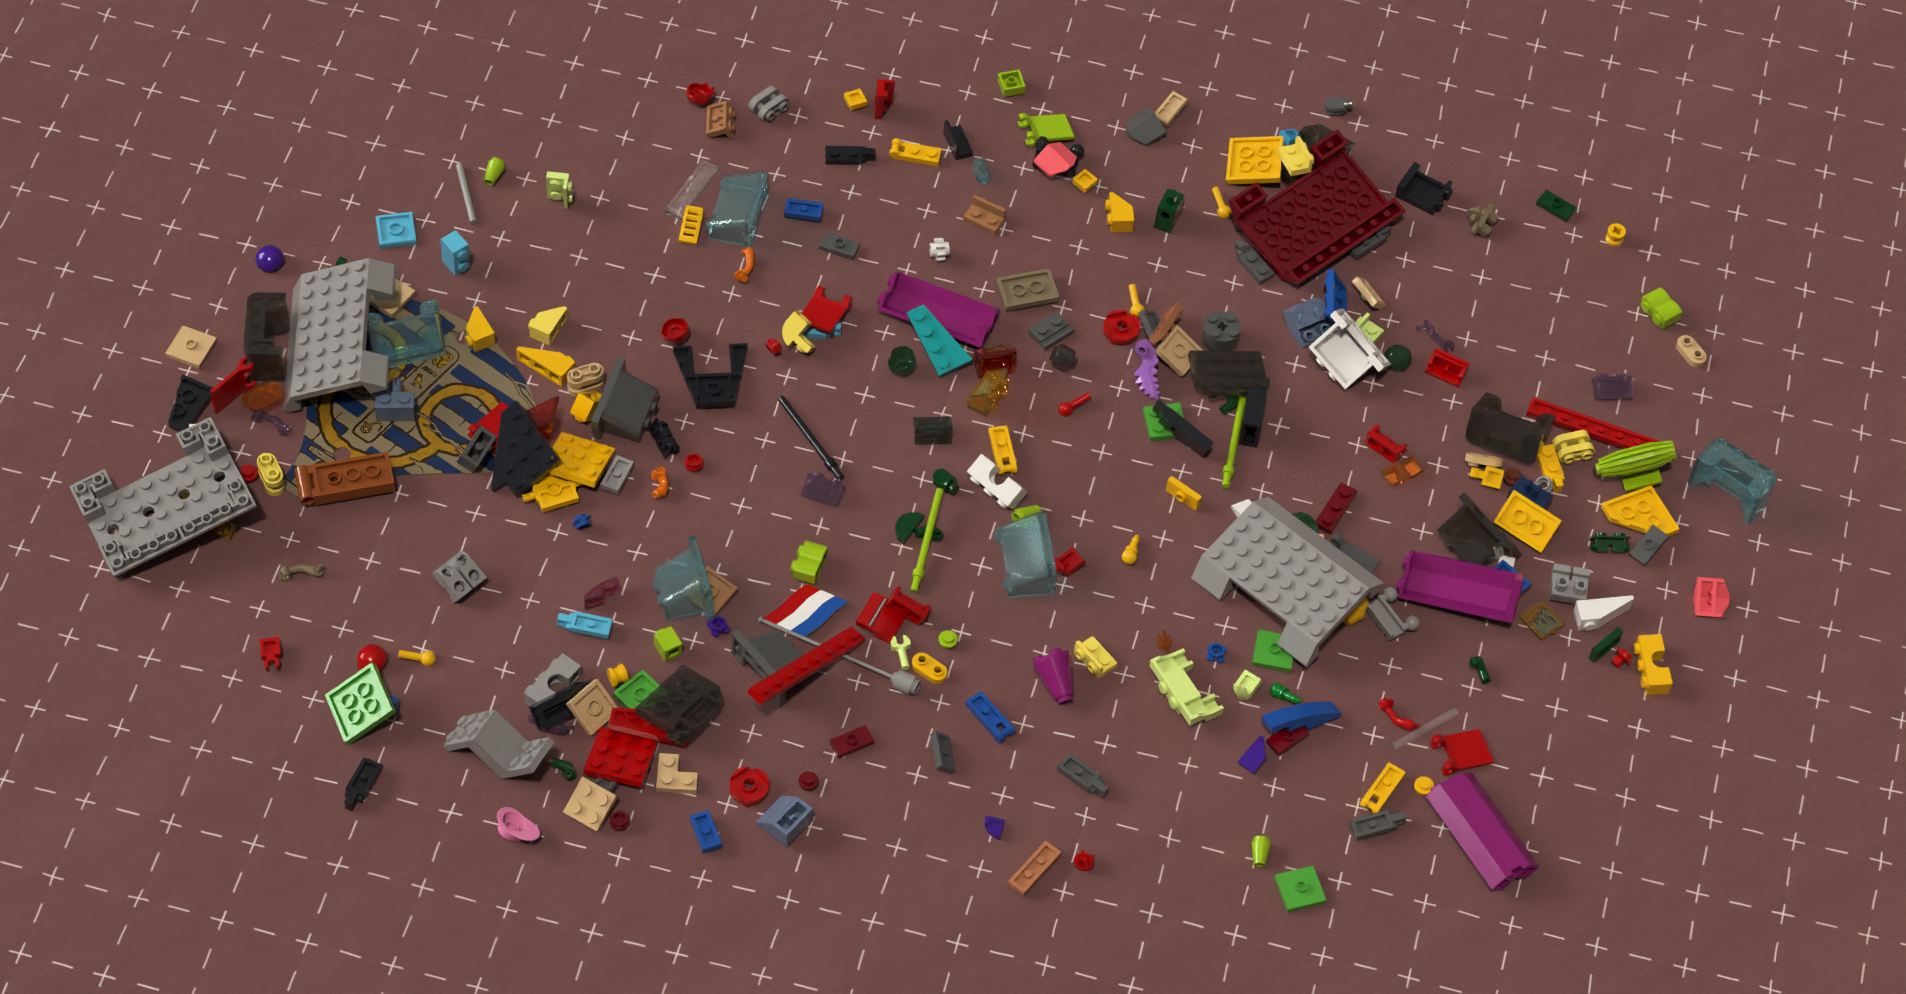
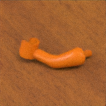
M751 247L741 250V253L746 256V266L744 270L741 269L735 272L734 275L737 281L747 282L749 279L748 275L754 267V250Z

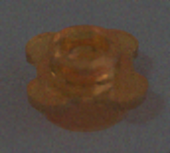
M1163 630V634H1158L1157 637L1158 647L1160 650L1165 649L1166 653H1168V647L1172 646L1171 635H1167L1166 630Z

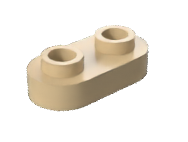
M1683 335L1678 338L1676 343L1678 352L1692 367H1702L1707 359L1704 350L1691 336Z
M1466 452L1465 461L1470 466L1479 467V464L1498 468L1502 467L1503 459L1495 456Z

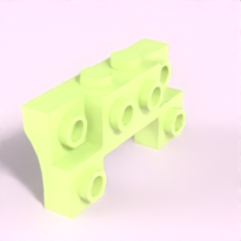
M1184 648L1150 660L1149 666L1159 679L1158 687L1160 692L1166 695L1171 708L1175 709L1179 715L1182 714L1189 726L1205 720V722L1210 721L1223 714L1224 707L1217 705L1215 694L1213 693L1201 699V694L1186 674V672L1192 670L1193 662L1192 660L1188 662L1186 659Z

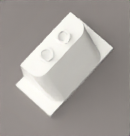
M1343 308L1335 310L1330 315L1336 323L1309 346L1310 350L1317 356V362L1322 367L1325 366L1330 371L1328 373L1334 381H1338L1344 389L1349 388L1371 368L1375 367L1380 372L1392 365Z

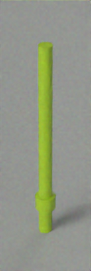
M1245 395L1239 396L1227 461L1223 467L1222 487L1224 489L1229 488L1231 477L1234 475L1235 468L1233 465L1247 398Z
M936 488L917 566L912 573L913 581L910 589L912 593H918L920 581L923 580L925 574L924 566L944 491L941 488Z

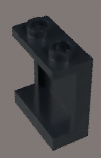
M1414 162L1397 185L1395 197L1433 216L1437 210H1441L1445 198L1449 199L1453 191L1451 189L1452 181L1449 180L1445 185L1419 172L1421 165Z

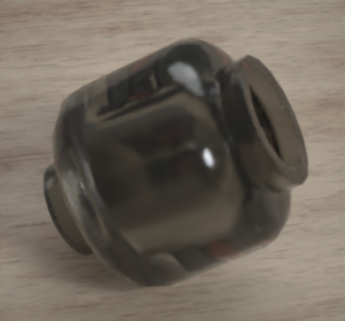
M1060 344L1058 347L1055 346L1049 357L1051 365L1063 371H1068L1070 367L1074 368L1078 360L1075 357L1076 351L1064 344Z

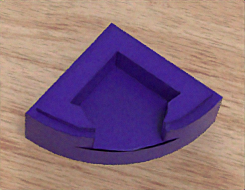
M985 815L984 824L987 832L993 838L1000 840L1005 820Z

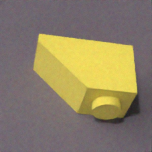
M563 306L539 312L529 322L530 337L551 345L568 319L567 307Z

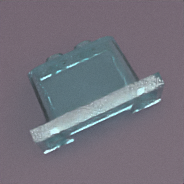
M695 535L687 536V550L653 569L655 579L652 580L655 592L658 591L659 593L656 595L659 606L663 607L666 620L705 612L707 619L714 618L712 591Z

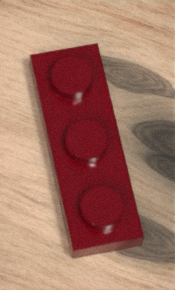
M1340 482L1316 519L1318 529L1331 535L1354 500L1358 490Z

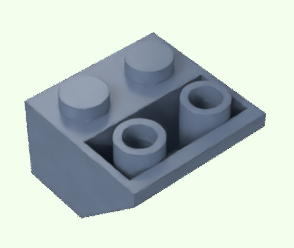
M1312 298L1282 311L1288 330L1301 347L1314 343L1332 326L1330 319H1327L1325 315L1326 305L1323 299Z
M782 795L756 821V825L787 847L813 821V808L799 797Z

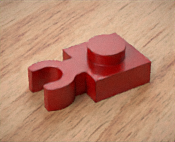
M279 637L259 639L261 660H265V670L269 671L270 664H275L276 669L279 670L280 663L278 658H281Z

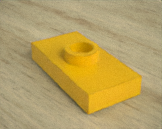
M1173 476L1167 480L1166 491L1195 511L1200 508L1201 495Z

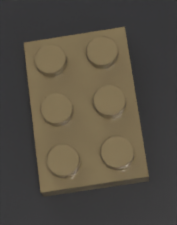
M1050 268L996 278V285L1005 311L1059 302L1060 297Z

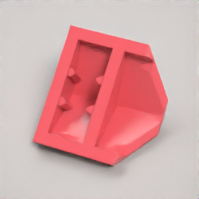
M1061 142L1048 144L1034 159V163L1049 177H1053L1054 174L1065 172L1073 167L1077 156Z
M1697 577L1693 595L1695 616L1720 618L1723 616V613L1729 606L1730 593L1724 579Z

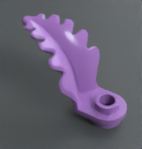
M1147 339L1139 340L1135 345V351L1143 362L1134 374V376H1139L1135 383L1136 385L1142 383L1139 390L1145 389L1144 395L1150 394V399L1159 400L1160 391L1157 390L1159 385L1156 384L1158 379L1154 376L1157 373L1155 365L1159 360L1154 352L1153 344Z

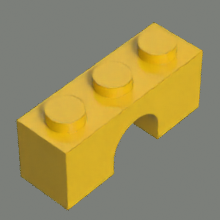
M1638 635L1636 643L1633 644V652L1637 655V669L1641 671L1642 675L1641 687L1645 689L1646 695L1669 694L1673 685L1669 667H1658L1653 663V661H1661L1665 652L1662 635Z

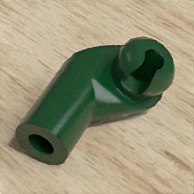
M1236 390L1226 391L1227 403L1219 407L1223 415L1238 406L1239 395Z
M927 526L915 528V537H923ZM934 526L931 539L939 541L943 537V531Z
M1480 656L1471 657L1469 661L1470 666L1476 668L1482 684L1489 683L1491 678L1483 658Z
M558 758L553 759L552 767L560 769L566 780L571 781L575 779L576 771L571 762Z

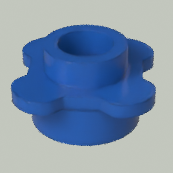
M581 514L576 516L572 526H576L577 530L591 526V515Z
M1220 643L1209 644L1207 647L1209 652L1206 655V659L1223 663L1225 661L1224 653H1226L1227 648Z

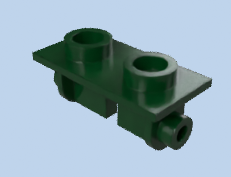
M1603 532L1595 533V535L1589 538V540H1594V543H1590V550H1594V552H1608V545H1611V552L1625 553L1630 549V545L1626 544V541L1631 536H1625V533H1614L1613 536H1606V533Z

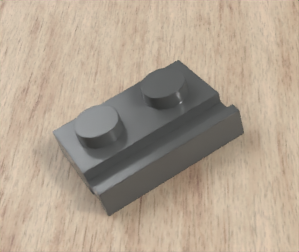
M1056 312L1028 330V334L1046 351L1074 334V328H1071L1069 323Z

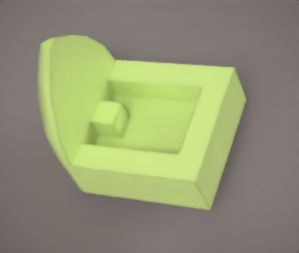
M1244 670L1237 682L1233 684V690L1237 698L1241 700L1250 699L1261 685L1262 680L1249 671Z

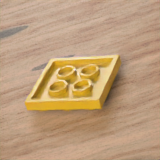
M1284 137L1230 138L1226 183H1281L1282 160L1277 152L1278 147L1284 146Z
M561 432L553 448L562 461L550 470L548 474L595 488L613 458L615 448Z

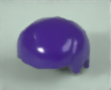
M266 245L259 249L255 261L258 268L263 272H273L281 269L283 262H285V257L278 247Z

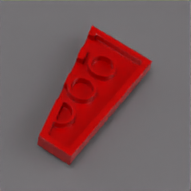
M612 708L608 728L685 748L688 741L692 711L676 713L674 710L656 712L653 709L639 711L632 708Z

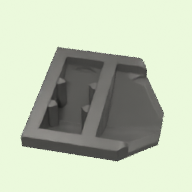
M1150 106L1131 117L1126 129L1132 139L1145 146L1167 134Z

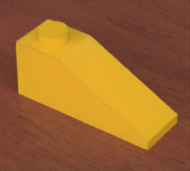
M520 346L516 349L518 361L560 387L566 384L568 372L576 368L575 361L570 356H565L560 352Z

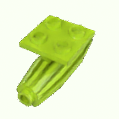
M1673 441L1649 442L1621 449L1598 459L1595 467L1597 475L1601 474L1602 478L1621 476L1625 492L1663 483L1658 467L1677 459Z

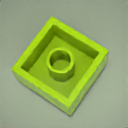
M1020 69L998 73L997 81L1003 97L1025 93L1026 86Z

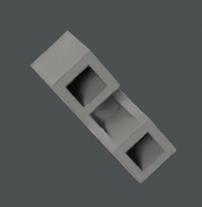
M563 653L558 658L553 659L550 667L539 674L537 681L526 688L524 692L525 704L531 706L556 693L550 689L553 685L560 684L568 687L574 684L582 676L581 665Z

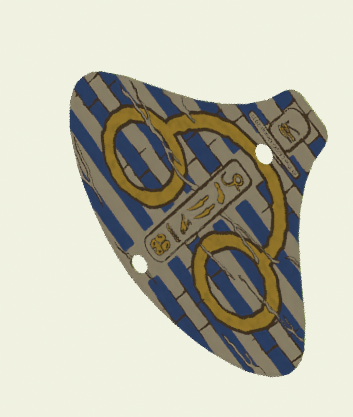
M410 300L393 318L369 305L366 351L386 355L390 358L387 390L378 392H390V380L395 378L396 385V378L402 381L401 392H414L415 421H376V392L369 393L363 385L306 398L307 413L303 443L295 463L285 475V488L299 498L294 469L300 465L336 461L333 453L340 447H345L350 451L349 458L388 452L393 477L417 474L493 472L496 456L491 452V449L494 448L493 446H490L473 472L457 463L460 455L471 440L468 436V433L471 432L468 430V427L481 420L501 402L510 406L515 401H518L540 430L538 409L524 377L496 343L474 352L471 346L468 347L467 344H460L456 341L457 334L466 331L468 322L445 310L414 300Z

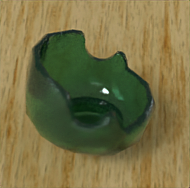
M1400 344L1392 345L1384 353V356L1392 364L1388 367L1390 370L1405 371L1412 365V355L1406 346Z
M899 346L891 351L888 366L892 373L898 376L908 375L914 370L916 357L913 349L908 346Z

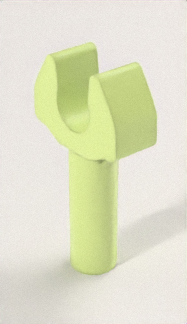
M903 635V644H898L895 636L891 640V650L899 653L902 670L910 668L906 650L910 649L911 642L906 635Z

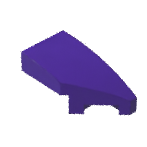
M1262 735L1238 761V764L1254 775L1267 758L1265 741Z

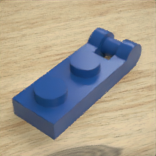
M982 691L966 700V707L993 735L997 743H1001L1005 740L1006 736H1011L1015 733L1012 724ZM1000 725L1003 727L1001 731L997 728Z

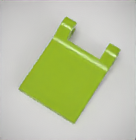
M1026 113L1019 114L1020 120H1023L1018 121L1019 128H1026L1030 125L1032 131L1026 133L1028 137L1025 140L1027 146H1034L1040 136L1046 137L1049 141L1070 140L1075 137L1065 114L1029 116Z

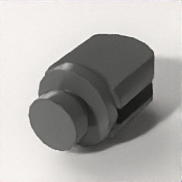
M1345 97L1327 98L1325 102V111L1328 115L1347 113V108L1353 110L1352 99L1346 101Z

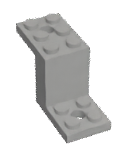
M496 710L462 716L458 720V726L455 730L447 735V741L443 747L447 751L469 747L501 779L533 773L554 744V741L549 737L527 741Z

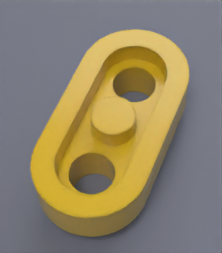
M918 653L912 658L913 670L933 684H941L946 681L947 668L926 653Z

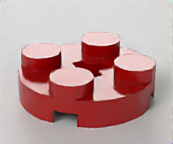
M1125 310L1113 311L1104 320V335L1113 345L1131 343L1138 339L1140 321L1136 315L1128 314ZM1119 325H1122V327H1126V328H1125V329H1119L1118 327H1119Z
M739 768L730 778V794L735 801L741 803L744 807L758 804L769 794V778L759 768ZM748 783L750 785L753 783L754 785L752 789H747L745 784Z

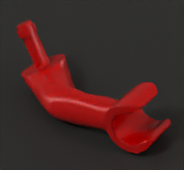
M1384 697L1379 702L1380 709L1387 713L1393 724L1408 731L1420 727L1419 724H1414L1412 719L1400 718L1395 714L1391 707L1394 704L1393 699L1389 698L1387 700Z

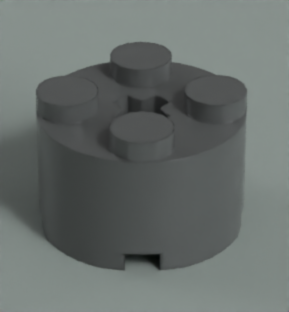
M1218 311L1207 315L1202 333V343L1206 348L1208 347L1215 354H1228L1237 347L1241 323L1236 314Z

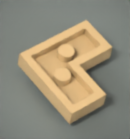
M659 753L656 792L696 794L698 773L678 772L679 754Z

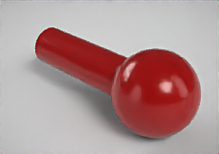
M1087 392L1070 403H1061L1058 407V412L1062 416H1070L1073 409L1092 398Z

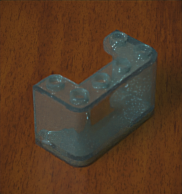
M1716 438L1697 457L1688 484L1696 489L1701 484H1705L1709 488L1714 482L1743 502L1740 510L1745 512L1743 521L1751 525L1767 507L1777 482V475L1730 442L1722 438Z

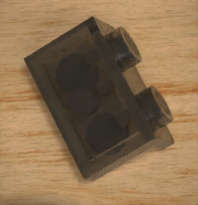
M951 416L913 417L915 445L952 444L953 426Z

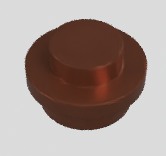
M1507 469L1503 475L1504 482L1508 486L1513 487L1522 474L1517 469Z

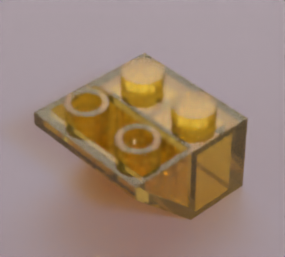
M1008 369L988 370L968 396L967 407L985 417L990 412H994L998 406V401L1004 399L1008 392V389H1006L1009 378H1007Z

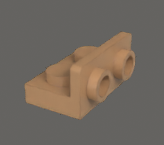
M727 100L707 106L706 135L709 138L726 134L729 139L733 138L736 112Z
M974 195L971 206L963 216V221L995 236L1005 222L1006 209L987 201L985 198Z

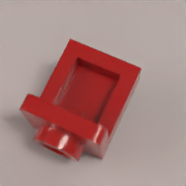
M1074 547L1070 548L1059 558L1056 556L1052 557L1055 562L1054 568L1059 574L1063 572L1067 577L1086 563Z

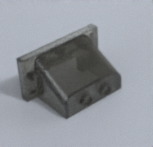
M1465 492L1459 497L1464 505L1437 529L1438 533L1446 540L1445 546L1451 552L1455 550L1459 554L1457 558L1460 561L1487 566L1507 552L1516 560L1522 556L1516 545L1481 512Z

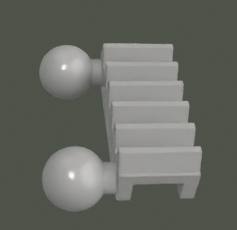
M1393 587L1385 588L1382 595L1379 594L1376 599L1370 601L1366 609L1369 618L1372 617L1373 623H1377V628L1382 630V635H1386L1387 641L1406 633V630H1417L1420 626L1418 617L1414 615L1408 616L1403 623L1387 603L1394 602L1398 597V592Z

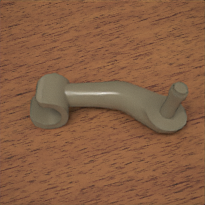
M320 563L318 567L306 564L292 567L283 566L278 573L281 581H287L291 578L292 573L305 572L319 577L323 575L322 568L324 564Z

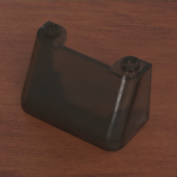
M1486 392L1471 410L1466 430V439L1473 445L1521 462H1534L1543 448L1557 416L1541 413L1537 416L1535 423L1502 412L1501 399L1494 394Z

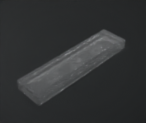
M702 160L667 205L665 213L681 220L686 206L694 204L718 173L719 167Z

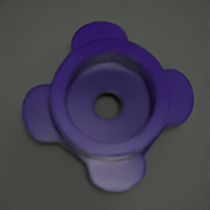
M717 616L707 622V627L711 629V635L714 637H718L722 633H728L730 627L726 625L724 617Z

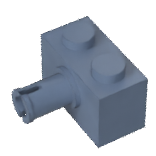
M395 378L390 380V392L375 393L376 421H415L414 392H401L402 381L396 378V385Z

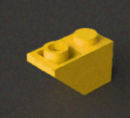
M1109 192V198L1105 200V210H1109L1107 225H1110L1111 232H1133V206L1115 193Z

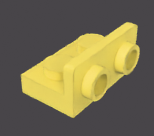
M1300 136L1296 137L1295 144L1278 147L1277 153L1290 176L1311 172L1314 157L1309 153L1306 143L1302 141Z
M1093 636L1083 643L1079 640L1075 642V656L1077 659L1082 660L1087 665L1089 672L1095 674L1098 679L1117 667V662Z

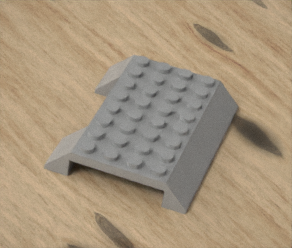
M366 258L301 274L293 289L283 413L301 410L302 399L361 385L369 393L387 390L390 358L386 355L366 351L370 293L377 301L394 297L395 264Z
M1269 497L1253 501L1202 554L1191 577L1194 582L1219 601L1233 588L1232 581L1287 624L1277 645L1306 668L1320 654L1318 646L1364 597L1368 595L1370 598H1373L1384 586L1381 580Z

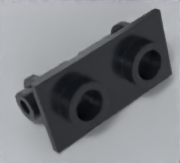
M658 417L655 418L649 431L659 451H661L664 459H666L669 453L677 454L680 446L675 438L671 437L672 432L668 424L664 421H659Z

